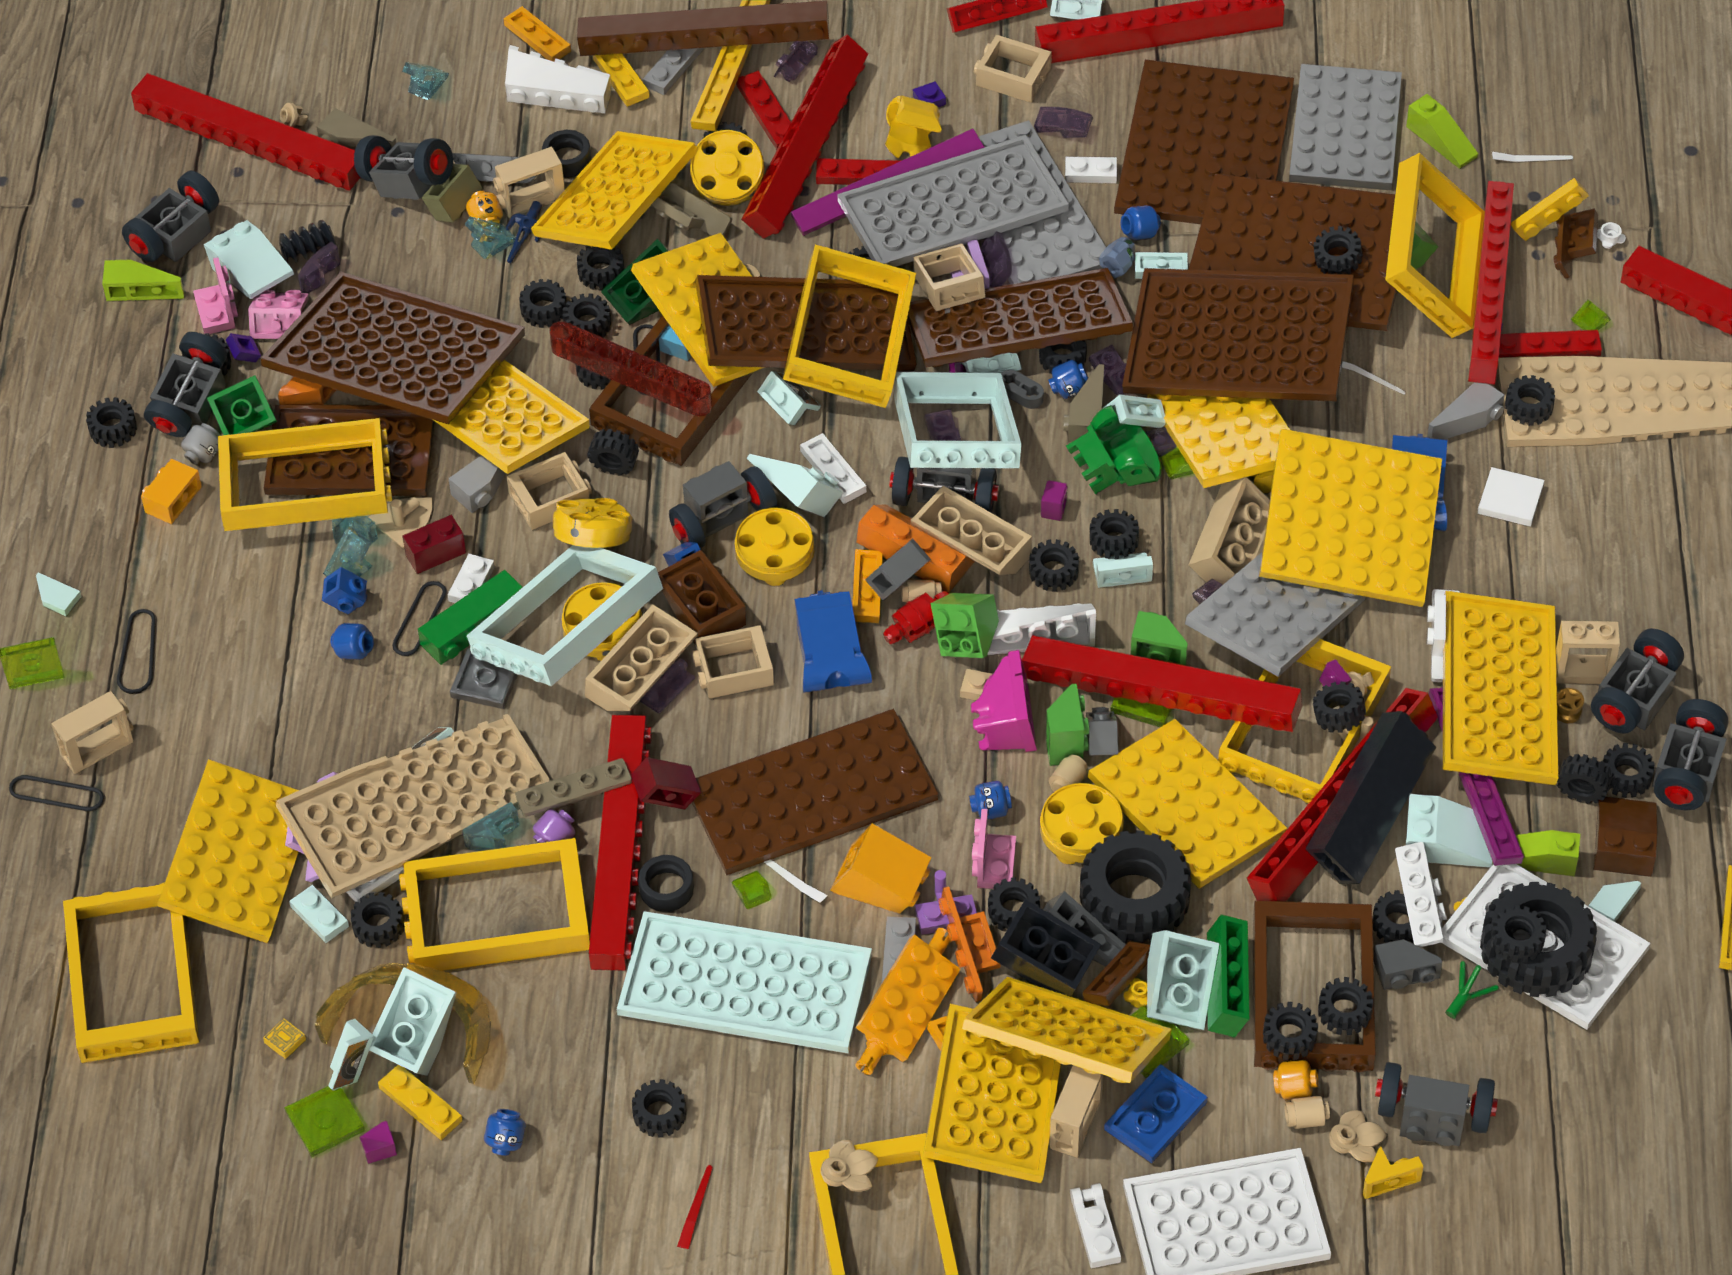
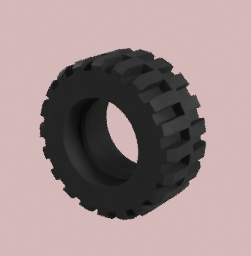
M1136 830V833L1130 834L1129 831L1119 832V836L1116 837L1112 834L1104 838L1103 844L1101 842L1096 843L1091 848V853H1088L1083 860L1080 874V903L1107 931H1111L1123 943H1126L1127 940L1143 943V940L1148 939L1151 942L1152 934L1163 930L1173 932L1174 926H1180L1184 920V915L1188 912L1191 891L1189 863L1185 861V856L1181 850L1177 849L1175 851V844L1167 839L1164 842L1161 840L1160 835L1154 833L1146 835L1145 831ZM1139 875L1153 880L1161 889L1156 894L1147 898L1130 899L1119 895L1109 885L1121 877Z
M1529 882L1528 886H1524L1521 883L1514 885L1512 891L1506 889L1501 892L1499 897L1494 899L1489 905L1480 940L1481 956L1483 962L1486 965L1488 964L1487 970L1493 977L1498 976V982L1504 987L1509 985L1513 987L1514 992L1522 994V992L1530 993V997H1539V994H1546V997L1556 996L1559 990L1561 993L1571 990L1572 985H1578L1584 979V974L1588 973L1597 940V926L1593 921L1594 916L1588 907L1584 908L1585 902L1578 896L1575 898L1571 896L1572 892L1564 887L1561 890L1555 888L1556 884L1548 882L1547 885H1539V882ZM1514 906H1520L1522 910H1524V907L1530 908L1529 912L1532 913L1535 910L1539 913L1538 918H1543L1546 929L1555 933L1563 941L1564 946L1554 951L1541 952L1533 960L1528 958V962L1522 963L1521 959L1517 963H1513L1512 958H1508L1506 961L1502 958L1503 954L1498 955L1495 952L1496 947L1492 948L1491 931L1494 919L1497 918V914L1500 911L1504 913L1507 907H1510L1511 910H1514ZM1510 929L1506 933L1515 939L1513 933L1520 929Z

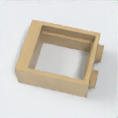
M996 35L993 41L986 45L982 59L977 60L975 64L976 86L1032 103L1051 71L1052 52ZM998 56L1032 66L1025 78L991 68Z
M552 147L495 166L496 177L493 178V183L498 192L496 196L508 218L518 213L528 212L533 201L540 202L542 207L554 203L565 190L562 163ZM545 172L546 181L509 193L508 185Z
M963 244L913 257L915 278L936 311L985 298L983 275ZM961 270L963 273L962 276L933 283L931 279Z
M566 452L506 476L509 494L531 530L553 522V513L556 510L558 501L590 499L589 494H592L588 480L581 478L576 461H571ZM564 476L574 492L537 506L528 491Z
M1561 621L1556 646V683L1600 684L1617 662L1620 647L1618 622ZM1569 648H1608L1607 655L1568 654Z
M761 625L695 639L696 650L692 651L695 667L700 666L701 672H698L699 684L701 689L706 688L709 699L774 685L773 667ZM753 650L757 669L712 678L707 661L708 658Z
M111 691L51 723L60 755L74 774L133 743L131 730L134 727L126 715L129 713V709L122 698L117 700ZM112 719L111 724L76 742L78 737Z
M1072 1066L1050 1118V1149L1076 1158L1079 1157L1102 1102L1103 1074H1091L1084 1071L1081 1067Z

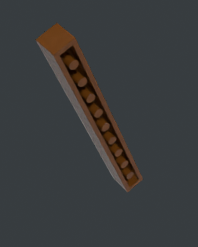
M827 0L580 17L578 18L577 40L580 56L829 39V13Z

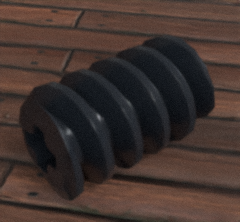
M324 220L318 221V228L315 224L310 223L308 231L303 226L299 227L298 234L294 230H289V238L284 233L279 234L280 250L288 265V258L291 257L297 263L298 254L300 253L305 259H308L309 250L315 256H318V247H321L325 253L328 252L327 244H331L334 249H337L333 232Z

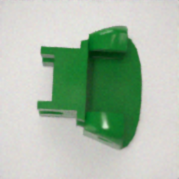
M1111 405L1102 408L1096 413L1087 427L1089 432L1066 445L1070 454L1077 450L1080 451L1079 454L1073 457L1079 467L1086 463L1089 466V469L1082 472L1085 480L1088 481L1096 476L1097 479L1089 484L1095 494L1117 481L1120 484L1126 483L1129 487L1157 482L1161 477L1162 468L1159 456L1146 433L1138 425L1121 424L1117 413Z

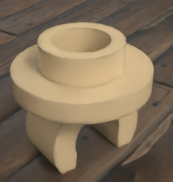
M286 103L280 111L281 122L291 127L305 125L308 116L301 115L303 108L295 106L294 103Z
M1356 672L1347 673L1352 679L1351 683L1355 687L1358 686L1364 697L1367 694V687L1374 683L1371 672L1361 676V673Z

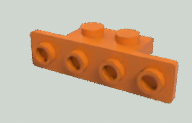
M944 887L942 897L938 899L939 908L942 915H947L949 924H947L948 936L951 942H956L958 948L955 951L958 966L960 968L964 967L967 976L964 977L966 991L968 994H973L975 1002L981 1001L983 994L978 974L1001 967V964L991 959L996 946L984 911L959 917L950 887Z

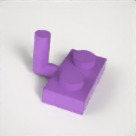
M943 870L935 872V894L937 901L915 905L921 935L935 933L937 928L947 930L949 921L947 915H942L938 899L942 897L943 888L946 887V873ZM972 894L953 898L959 917L977 913Z

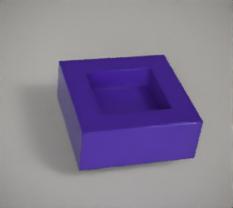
M936 81L913 89L914 99L933 103L937 107L946 105V97Z
M230 333L225 340L236 360L257 362L261 356L252 336Z

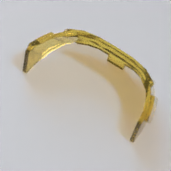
M387 963L374 966L352 977L351 981L337 988L316 1014V1031L320 1041L327 1044L347 1002L360 987L368 984H390L395 986L403 967L457 992L453 1008L465 1025L466 1052L463 1068L469 1083H475L484 1056L488 1053L491 1020L487 1004L482 1001L483 995L473 985L451 973L422 965Z

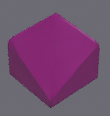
M1047 481L1041 499L1042 518L1057 521L1062 519L1067 503L1068 486L1066 483Z
M387 1121L381 1122L360 1136L368 1164L397 1155Z

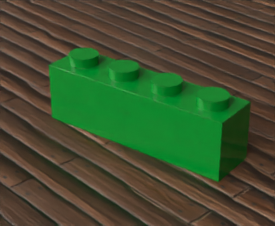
M506 570L501 571L419 627L418 635L421 646L440 665L449 659L455 658L459 652L470 645L467 635L523 587Z
M1221 914L1207 932L1208 941L1219 943L1207 1010L1208 1031L1236 1037L1250 1019L1248 921Z

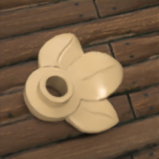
M1352 1110L1343 1114L1339 1124L1335 1125L1329 1133L1330 1145L1335 1151L1343 1154L1349 1152L1356 1160L1361 1162H1373L1376 1156L1373 1147L1382 1143L1387 1136L1386 1132L1378 1124L1365 1122L1364 1113L1358 1110Z
M842 1140L830 1148L829 1158L822 1163L821 1175L824 1182L830 1186L844 1185L851 1191H866L872 1188L871 1181L866 1175L875 1168L878 1158L867 1150H855L851 1140Z

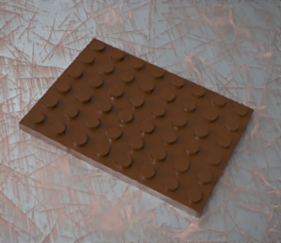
M1145 59L1119 181L1114 214L1124 215L1130 207L1147 205L1153 207L1161 220L1201 224L1215 174L1277 181L1294 78Z
M1215 174L1188 270L1324 274L1321 272V268L1318 269L1315 262L1314 242H1316V237L1318 235L1322 237L1321 232L1323 230L1329 233V227L1334 226V231L1338 230V226H1343V231L1348 227L1352 233L1355 231L1358 234V238L1360 237L1363 256L1361 264H1358V268L1356 270L1351 268V274H1349L1354 275V287L1348 327L1387 331L1397 290L1385 280L1395 194ZM1335 247L1329 250L1328 254L1341 256L1348 252V249L1345 247Z
M1144 268L1123 379V393L1337 402L1354 287V275Z
M340 272L261 357V366L449 425L525 336V327Z

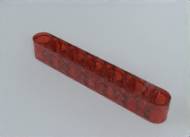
M557 322L550 327L551 351L556 356L694 416H705L711 411V387L706 382L570 323Z

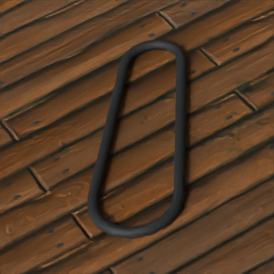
M148 609L136 610L128 619L117 674V685L126 693L134 694L146 690L151 685L153 679L156 618L154 613ZM147 613L152 619L149 678L143 687L133 690L127 689L121 683V675L132 620L137 614Z

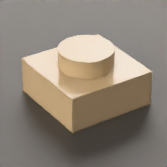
M966 669L960 697L978 700L987 679L992 674Z

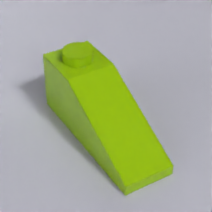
M1425 94L1409 105L1406 127L1456 167L1461 169L1478 157L1479 153L1446 108L1430 95Z
M105 260L102 285L106 301L184 299L185 297L181 277L133 260Z
M1548 830L1516 835L1524 856L1522 863L1517 865L1527 871L1575 877L1579 857V833Z

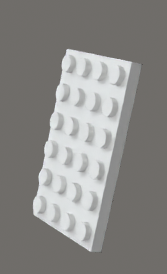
M1493 864L1443 926L1444 941L1441 943L1487 970L1488 964L1486 965L1483 962L1481 956L1480 940L1485 915L1491 902L1498 898L1499 894L1504 890L1509 889L1512 891L1514 885L1523 883L1524 886H1528L1529 882H1539V885H1547V882L1517 864L1494 866ZM1590 907L1588 908L1591 910L1594 916L1593 921L1597 926V940L1588 973L1584 974V979L1578 985H1572V989L1565 993H1561L1559 990L1556 996L1546 997V994H1539V997H1533L1588 1030L1650 947V942ZM1522 929L1513 933L1516 940H1526L1531 937L1529 933ZM1546 929L1545 942L1541 952L1554 951L1564 946L1563 941L1555 933Z
M1301 1148L1123 1179V1188L1146 1275H1246L1324 1261L1331 1258L1330 1247Z

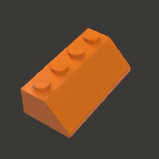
M886 504L873 505L859 521L856 543L869 550L883 553L882 557L888 560L911 539H914L931 559L914 575L923 580L941 582L942 591L950 593L975 561L912 525V518Z

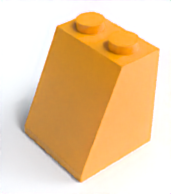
M872 823L850 846L830 891L901 914L908 906L913 907L918 900L920 892L917 889L919 884L922 885L926 881L930 873V869L927 867L932 857Z

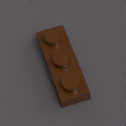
M1129 941L1082 992L1084 1000L1092 1004L1110 1006L1147 965L1150 944Z

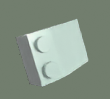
M248 220L236 224L234 228L215 236L211 241L204 244L212 269L216 272L213 258L218 257L220 265H226L229 276L228 282L250 299L294 275L292 268L260 229Z
M749 454L747 457L797 507L822 517L827 515L844 493L837 486L839 481L828 472L823 474L815 467L809 469L801 465Z
M1410 794L1406 845L1423 842L1428 863L1491 868L1492 858L1473 809L1440 796Z
M1167 930L1152 934L1147 962L1148 1018L1204 1030L1219 943Z
M403 967L372 1035L374 1038L369 1051L417 1074L428 1076L440 1050L457 992Z

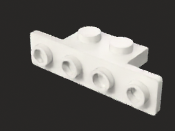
M1438 589L1432 591V606L1428 605L1427 622H1432V627L1427 630V644L1431 645L1432 682H1443V648L1446 640V595L1444 593L1445 591H1459Z
M1418 842L1397 847L1395 852L1414 945L1424 947L1444 941L1442 920H1447L1443 902L1438 903L1437 896L1442 895L1438 878L1433 879L1430 873L1424 843Z

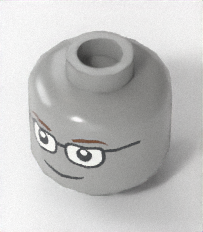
M202 423L201 426L194 425L191 427L181 442L182 449L186 452L184 457L196 465L199 461L209 463L218 451L219 432L205 423Z

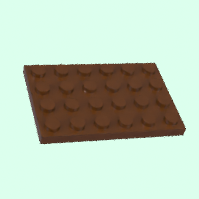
M275 405L274 414L277 422L272 424V430L380 418L381 429H387L388 445H383V448L388 447L390 463L385 464V466H389L391 482L386 483V486H391L392 496H426L434 420L387 405ZM372 446L269 457L267 459L264 481L265 495H344L375 491Z

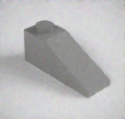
M1474 382L1429 423L1427 437L1445 440L1486 427L1493 419L1497 420L1502 415L1505 394L1489 384Z
M481 455L449 478L451 495L473 513L480 507L486 506L494 497L506 473Z

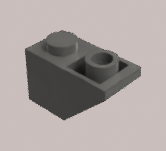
M911 539L865 580L878 596L884 600L931 559L916 541Z
M1107 707L1092 708V712H1086L1089 724V734L1087 735L1089 755L1118 754L1117 719L1114 711H1109Z
M1404 939L1375 945L1373 962L1383 990L1391 988L1401 989L1407 985L1420 982L1430 983L1440 978L1442 968L1440 957Z

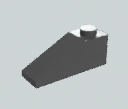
M1065 891L1049 900L1043 909L1100 943L1101 946L1093 960L1105 967L1126 945L1111 931H1107L1094 916Z

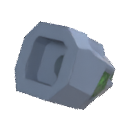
M1121 237L1109 244L1099 257L1101 267L1108 268L1113 278L1124 275L1135 260V244L1128 237Z

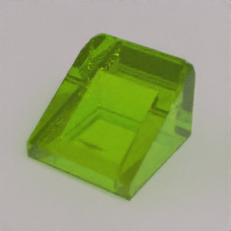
M1589 300L1571 318V321L1583 330H1599L1611 320L1605 312Z
M1178 447L1161 457V461L1170 479L1194 474Z
M758 871L749 873L731 882L746 909H751L772 899L768 882Z

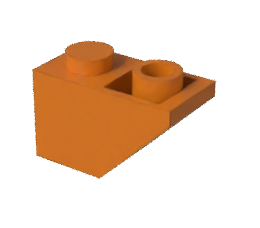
M293 377L286 385L281 387L278 398L280 405H324L336 389Z

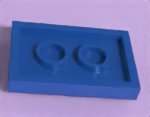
M1160 1064L1105 1123L1104 1130L1144 1159L1153 1163L1207 1104L1208 1097Z

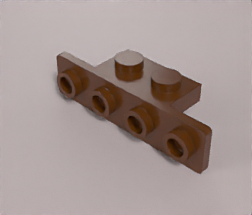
M1573 207L1556 221L1558 236H1555L1557 255H1554V265L1558 271H1561L1565 279L1571 277L1572 259L1596 254L1598 213L1595 208L1574 213L1575 207Z

